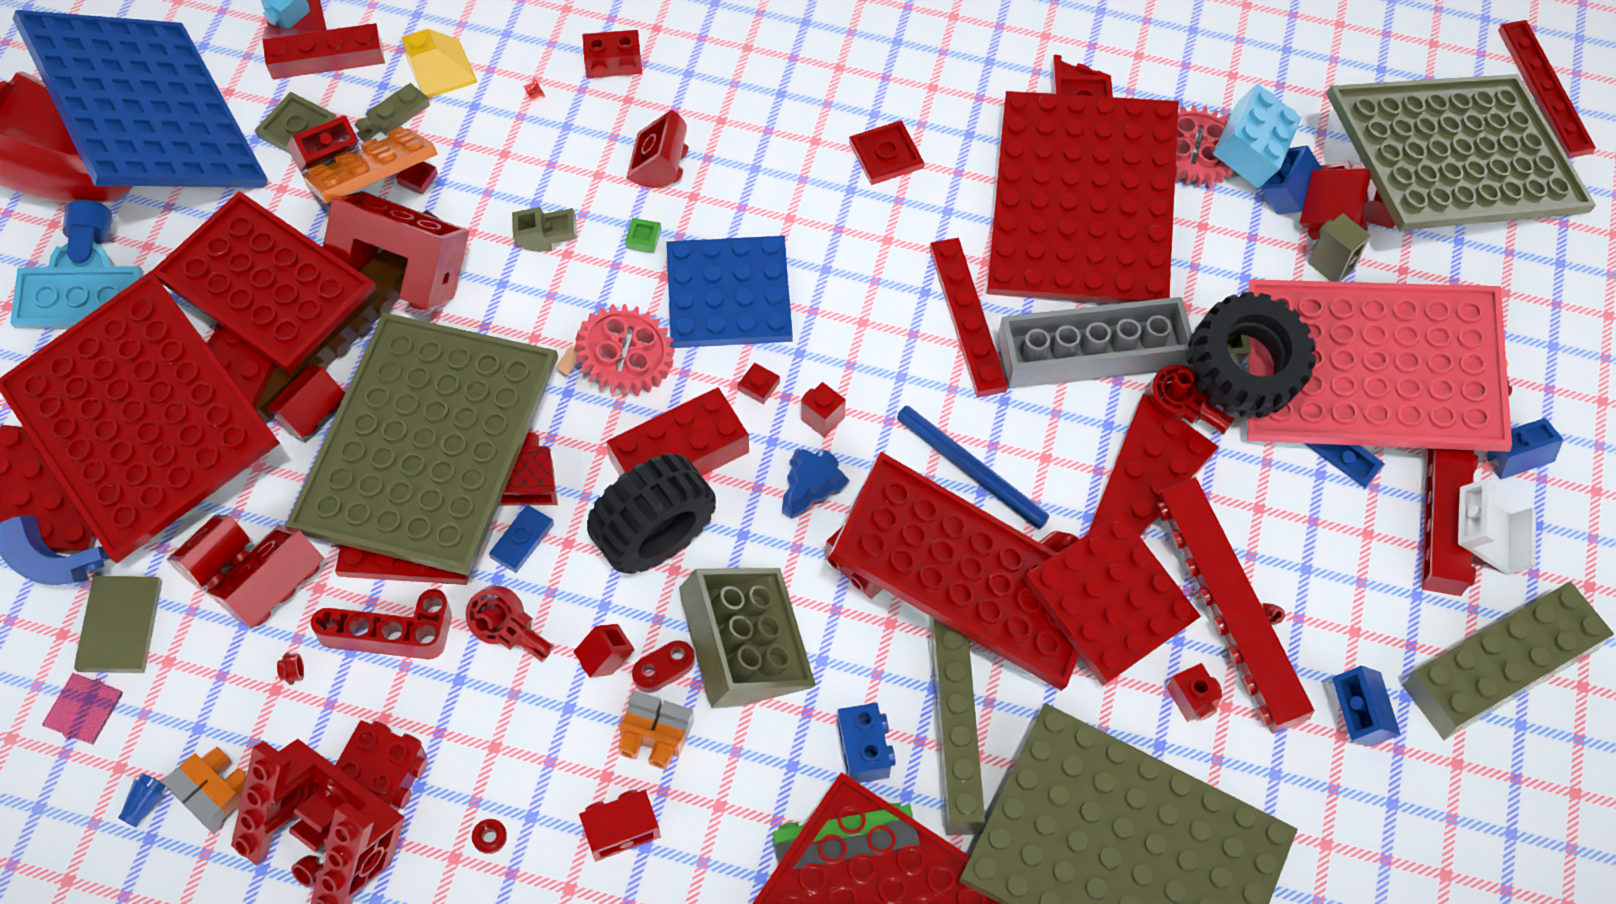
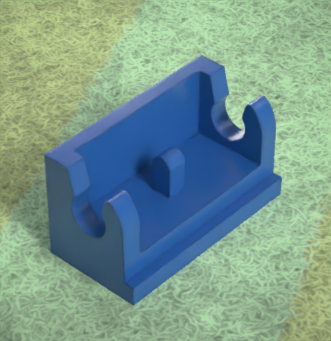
M1545 417L1512 428V447L1510 452L1488 451L1487 460L1490 462L1497 458L1496 475L1502 480L1555 462L1564 439Z

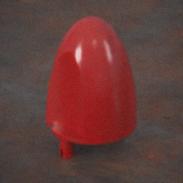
M19 71L15 72L10 81L2 80L0 82L1 187L35 198L66 204L75 200H92L102 204L125 196L132 189L133 186H94L43 80L27 72Z

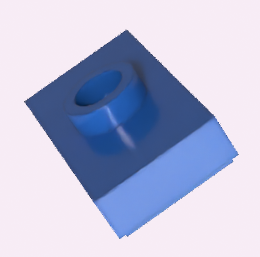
M527 504L489 552L490 558L517 574L553 527V519Z

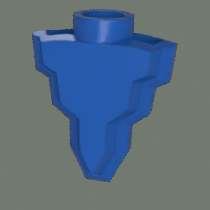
M805 449L795 450L789 460V465L791 466V470L787 475L789 488L783 497L782 514L792 519L806 512L813 502L825 501L832 493L839 494L849 484L850 480L838 468L839 461L833 454L823 449L818 450L816 454Z

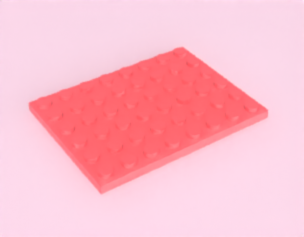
M1249 279L1248 292H1253L1255 297H1258L1260 293L1271 295V300L1277 301L1281 299L1287 303L1286 307L1289 310L1293 311L1295 309L1301 315L1299 320L1302 324L1306 322L1311 330L1308 334L1309 338L1315 340L1316 349L1311 354H1315L1316 364L1312 369L1313 374L1309 382L1283 409L1276 413L1271 412L1265 417L1258 418L1254 414L1251 418H1247V441L1510 452L1512 436L1501 286ZM1248 336L1251 352L1248 355V373L1256 376L1273 375L1274 363L1268 349L1258 340Z

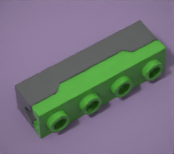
M890 803L911 818L913 817L911 805L901 806V803ZM886 810L864 813L866 817L865 826L855 835L842 832L838 827L837 819L828 820L813 840V842L821 841L824 836L829 834H835L843 838L847 851L842 861L852 859L858 854L869 856L877 854L867 844L869 831L877 825H885L895 834V845L890 852L900 850L906 845L920 846L917 830ZM858 814L842 817L841 822L845 828L854 830L860 827L862 819ZM791 822L778 827V830L773 831V845L776 851L777 865H779L805 825L799 826V823ZM877 830L871 835V842L874 847L883 850L891 845L892 838L887 831ZM837 840L827 841L822 845L823 854L830 859L838 858L843 852L842 845ZM819 843L810 844L792 870L803 868L810 863L826 864L827 862L823 861L818 854Z

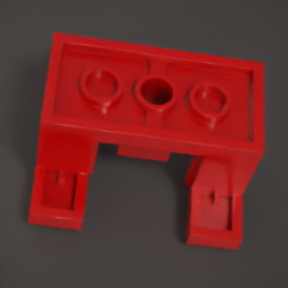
M297 738L280 751H277L263 740L252 749L231 847L239 855L246 857L257 866L267 858L272 834L298 816L301 820L290 827L289 833L315 853L325 845L327 850L324 865L315 872L317 880L310 904H351L352 896L391 865L405 817Z

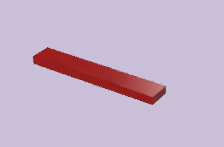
M1521 20L1501 24L1498 32L1567 157L1574 158L1593 154L1596 146L1528 21Z

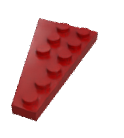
M1143 392L1089 532L1119 512H1122L1135 531L1142 537L1160 517L1156 508L1160 491L1194 478L1217 453L1219 446L1183 420L1169 418L1159 413L1152 405L1150 397Z

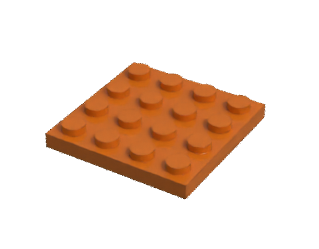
M399 127L387 133L388 137L380 141L374 138L360 145L361 149L351 153L350 150H346L334 156L335 160L327 164L318 162L306 168L308 172L301 175L306 186L327 204L333 198L350 194L434 157L438 153L434 143L408 128L404 130L403 127Z

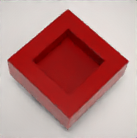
M422 161L400 171L396 176L398 185L423 195L438 175L435 166Z
M754 362L738 383V391L764 405L780 384V376Z

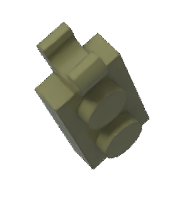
M410 82L367 111V118H361L355 122L354 126L360 131L357 133V136L363 142L371 140L379 132L387 136L389 131L400 127L430 106L429 98Z

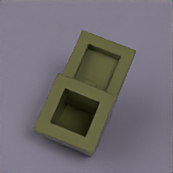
M541 207L512 212L513 238L517 244L525 249L539 252L552 251L553 243L577 239L576 213L573 208L544 213Z

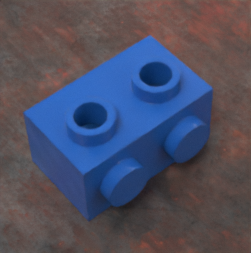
M1308 145L1289 148L1280 170L1268 179L1261 189L1277 215L1302 212L1312 171L1323 170Z
M1360 665L1332 677L1351 741L1372 747L1401 735L1380 671Z
M878 702L837 709V726L847 776L858 783L890 778L891 766H896L893 746H887L884 734L889 733V725L886 713L880 714Z

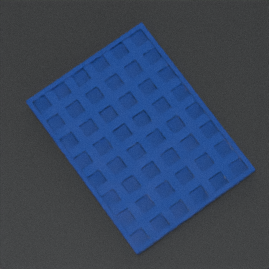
M15 10L12 19L94 186L265 187L268 178L182 22Z

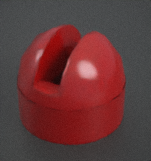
M304 856L291 867L294 878L305 887H312L316 883L317 876L315 872L323 866V863L319 865L315 861L318 858L317 856Z

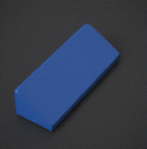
M1303 443L1364 488L1371 483L1386 465L1359 445Z

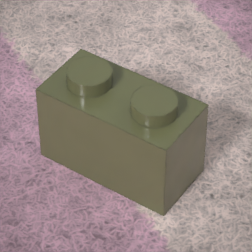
M1344 213L1334 221L1329 219L1319 230L1320 239L1311 248L1313 255L1309 265L1326 279L1333 282H1341L1355 270L1371 237L1368 232Z

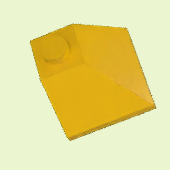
M431 29L421 30L401 37L406 58L420 91L428 98L478 83L458 38Z

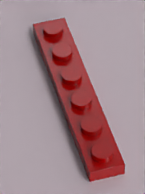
M959 237L930 242L929 250L976 397L980 398L1006 393L1008 385Z

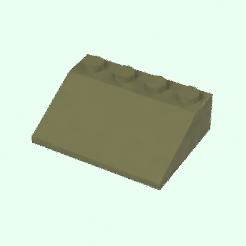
M781 568L695 569L679 587L711 708L743 706L812 689L816 686Z

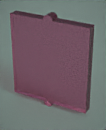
M72 673L43 721L42 726L63 734L67 740L72 737L94 745L121 699L123 692L103 684L99 678L92 680Z

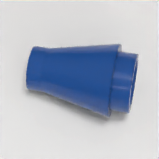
M142 772L138 779H133L118 819L137 828L140 821L165 796L163 791L166 786Z

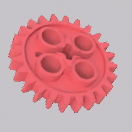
M1192 105L1191 111H1187L1184 106L1180 107L1178 113L1175 182L1183 178L1185 179L1186 186H1189L1191 181H1195L1197 187L1200 188L1202 181H1206L1212 187L1214 179L1219 183H1223L1225 176L1232 177L1234 170L1213 155L1226 126L1228 116L1218 118V110L1209 114L1207 106H1204L1202 111H1197L1195 105ZM1198 128H1202L1203 131L1195 164H1191L1190 159Z
M611 304L609 312L600 307L597 315L590 313L588 320H583L580 330H578L575 338L574 351L578 352L575 360L576 362L583 363L580 370L581 373L591 372L588 379L589 382L596 379L600 381L598 388L600 390L608 385L610 386V394L613 395L616 389H621L623 397H626L628 390H632L635 396H639L641 387L647 393H650L653 385L659 387L662 379L667 378L669 369H671L674 362L672 357L675 349L671 348L673 338L665 337L668 328H658L659 318L653 321L649 320V311L640 315L638 306L632 312L628 311L626 304H623L621 311H618L614 304ZM632 329L633 333L622 371H617L616 367L627 330ZM602 356H607L611 360L605 359ZM631 365H636V366H638L640 369H636V368L632 367Z

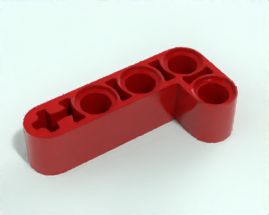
M428 589L420 594L413 617L338 608H322L313 614L310 625L319 643L327 648L430 660L439 657L445 649L452 611L445 594L441 590ZM433 606H442L436 612H428V610ZM369 628L365 634L355 635L358 630ZM402 632L398 638L388 639L392 633ZM426 636H435L429 643H420Z

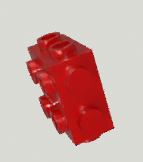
M360 720L335 766L398 812L399 809H404L411 797L410 788L415 779L421 778L426 770L428 760L421 745L422 742L410 734L404 733L402 737L391 732V728L381 722L373 721L370 724Z

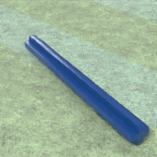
M905 405L898 412V421L1034 527L1041 529L1047 524L1050 517L1049 513L909 405Z

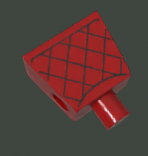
M528 432L499 506H526L527 504L529 506L558 505L550 447L539 446L538 434Z

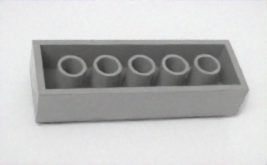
M1182 297L1004 316L1001 317L998 340L1009 388L1156 372L1169 365L1190 367V364L1186 361V353L1190 349L1188 342L1192 331Z

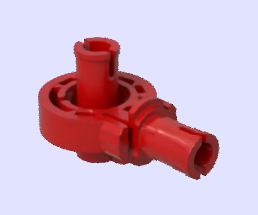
M1169 365L1158 371L1150 385L1149 397L1152 405L1159 413L1169 418H1184L1191 424L1201 419L1222 435L1226 433L1235 418L1207 402L1210 398L1205 393L1201 395L1196 389L1198 382L1189 371V367Z
M491 585L477 592L469 600L465 611L466 622L470 631L479 640L488 644L501 643L509 650L519 645L541 663L550 655V650L554 649V644H551L532 630L531 622L533 618L524 612L520 598L509 588Z

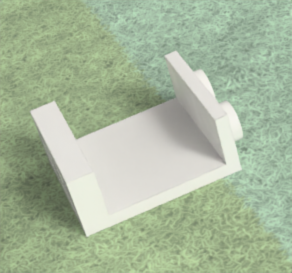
M1488 478L1460 487L1458 544L1507 575L1536 567V510L1528 508L1512 514L1507 513L1495 505L1496 483Z

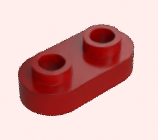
M675 640L641 658L632 669L634 685L642 692L653 693L688 674L695 664L693 648L685 641ZM676 652H681L684 655L681 659H674L672 657ZM646 669H653L655 671L651 676L643 674Z

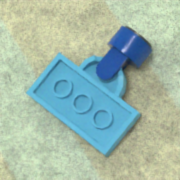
M75 200L65 206L62 233L68 238V243L62 247L56 246L50 256L48 267L17 268L10 324L14 328H70L143 276L144 271L140 266L113 267L112 260L101 245H98L110 239L113 213L106 205L92 200Z

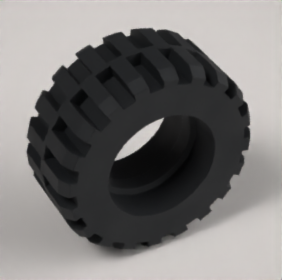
M1242 292L1239 297L1233 294L1226 297L1222 302H1217L1195 328L1188 342L1190 349L1186 353V361L1188 364H1192L1189 371L1198 382L1196 385L1198 392L1201 395L1205 393L1210 398L1207 402L1214 407L1219 404L1224 407L1223 412L1229 415L1239 412L1241 418H1251L1254 414H1256V417L1261 418L1268 416L1271 412L1276 413L1283 409L1309 382L1313 374L1312 369L1316 364V356L1311 354L1316 349L1315 340L1309 338L1308 334L1311 330L1306 322L1302 324L1299 320L1301 315L1295 309L1293 311L1289 310L1286 307L1287 303L1283 300H1271V295L1260 293L1258 297H1255L1253 292ZM1231 335H1247L1261 342L1272 356L1274 374L1271 376H1256L1242 370L1229 354L1227 337Z
M669 453L662 454L661 457L654 456L643 464H637L628 473H623L613 485L610 484L604 490V494L597 498L594 502V508L589 511L587 532L616 571L625 574H636L637 571L644 572L652 566L656 567L662 564L668 558L671 559L679 550L687 547L691 540L703 531V527L711 520V514L715 512L716 496L712 488L685 456Z

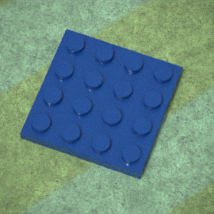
M785 235L666 241L670 337L673 338L671 348L793 342Z

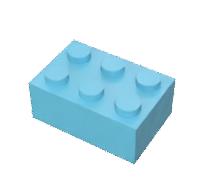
M1257 83L1236 103L1213 155L1256 188H1259L1280 170L1302 117L1293 108L1288 107L1277 99L1271 91Z

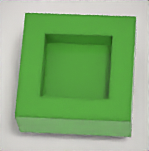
M632 217L625 239L626 248L655 253L662 230L661 223Z

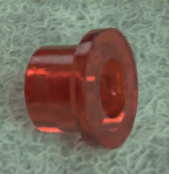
M532 77V81L523 86L531 101L540 96L544 98V92L535 77Z

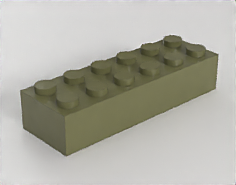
M1569 581L1414 670L1402 686L1445 741L1598 651L1614 635V632L1576 586Z

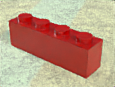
M377 23L322 31L264 27L262 43L265 65L273 80L385 64L383 43Z

